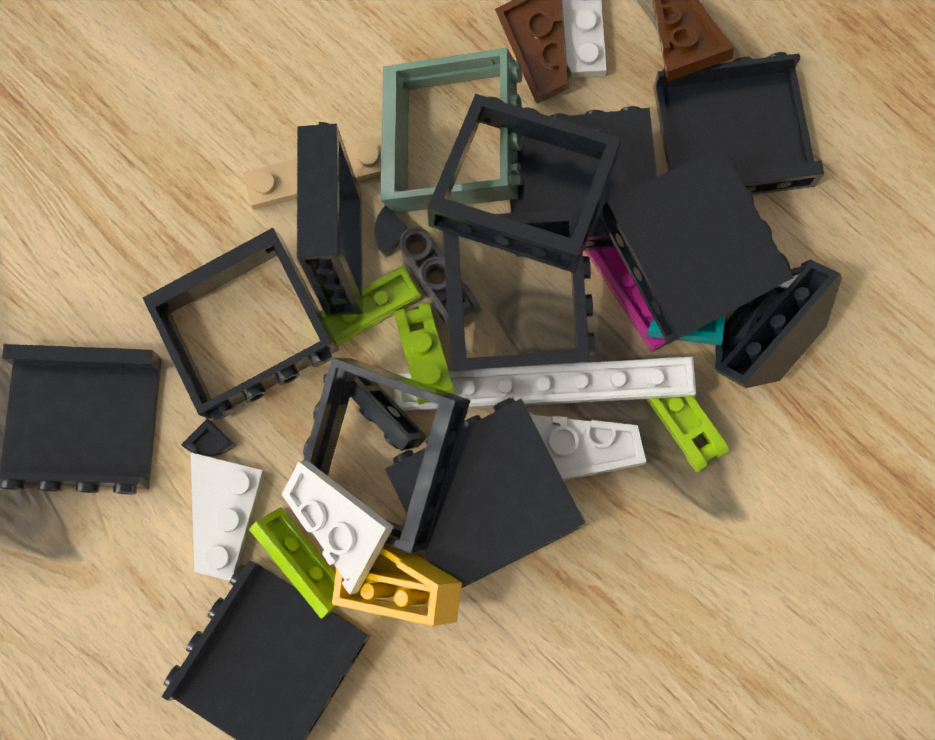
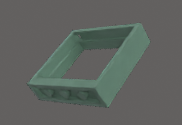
M508 48L383 66L380 200L393 213L427 209L436 188L407 190L409 90L500 77V99L505 103L522 108L520 95L517 94V83L522 81V70L520 63L515 62ZM500 127V179L455 184L448 200L468 205L518 199V185H522L523 173L521 165L518 163L517 151L522 150V136L509 132L507 128Z

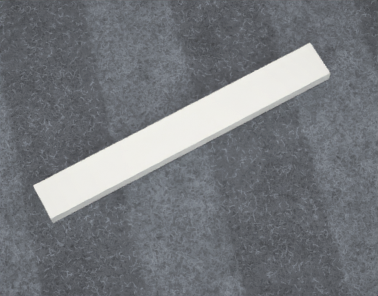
M693 357L449 371L455 395L471 400L468 409L493 408L496 404L508 398H514L515 401L522 399L528 406L696 395ZM410 373L398 374L411 379ZM394 389L395 403L404 412L437 411L438 404L429 402L419 405L416 396Z

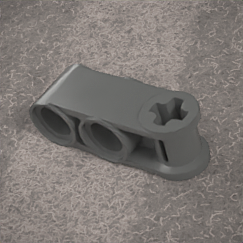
M412 227L407 229L400 238L402 258L449 329L446 280L441 284H432L427 280L428 275L435 270L445 273L444 254L425 229ZM415 241L423 242L427 246L426 250L418 255L411 254L407 251V248ZM462 282L463 313L465 318L472 312L479 313L482 309L471 290Z

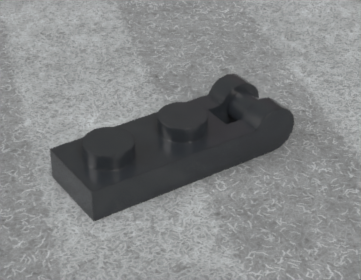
M356 375L350 397L359 405L360 413L367 420L375 423L385 433V440L394 448L400 449V451L418 448L427 438L426 434L376 382Z

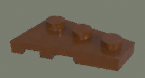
M512 0L496 8L495 11L515 57L520 63L522 73L537 104L569 89L562 0Z
M652 0L667 82L733 59V46L699 0Z

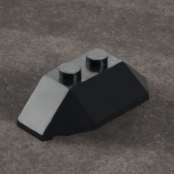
M810 259L801 263V267L790 269L793 279L740 306L724 324L721 346L715 345L716 371L744 388L780 381L827 327L841 283V273Z

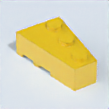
M385 543L359 592L351 595L343 586L344 578L336 568L332 605L431 626L457 622L462 582L414 553H408Z

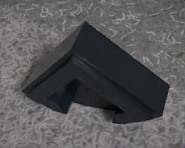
M386 205L378 214L374 228L377 246L384 257L389 255L400 244L402 234L409 229Z
M208 418L181 444L191 453L207 457L224 454L236 446Z

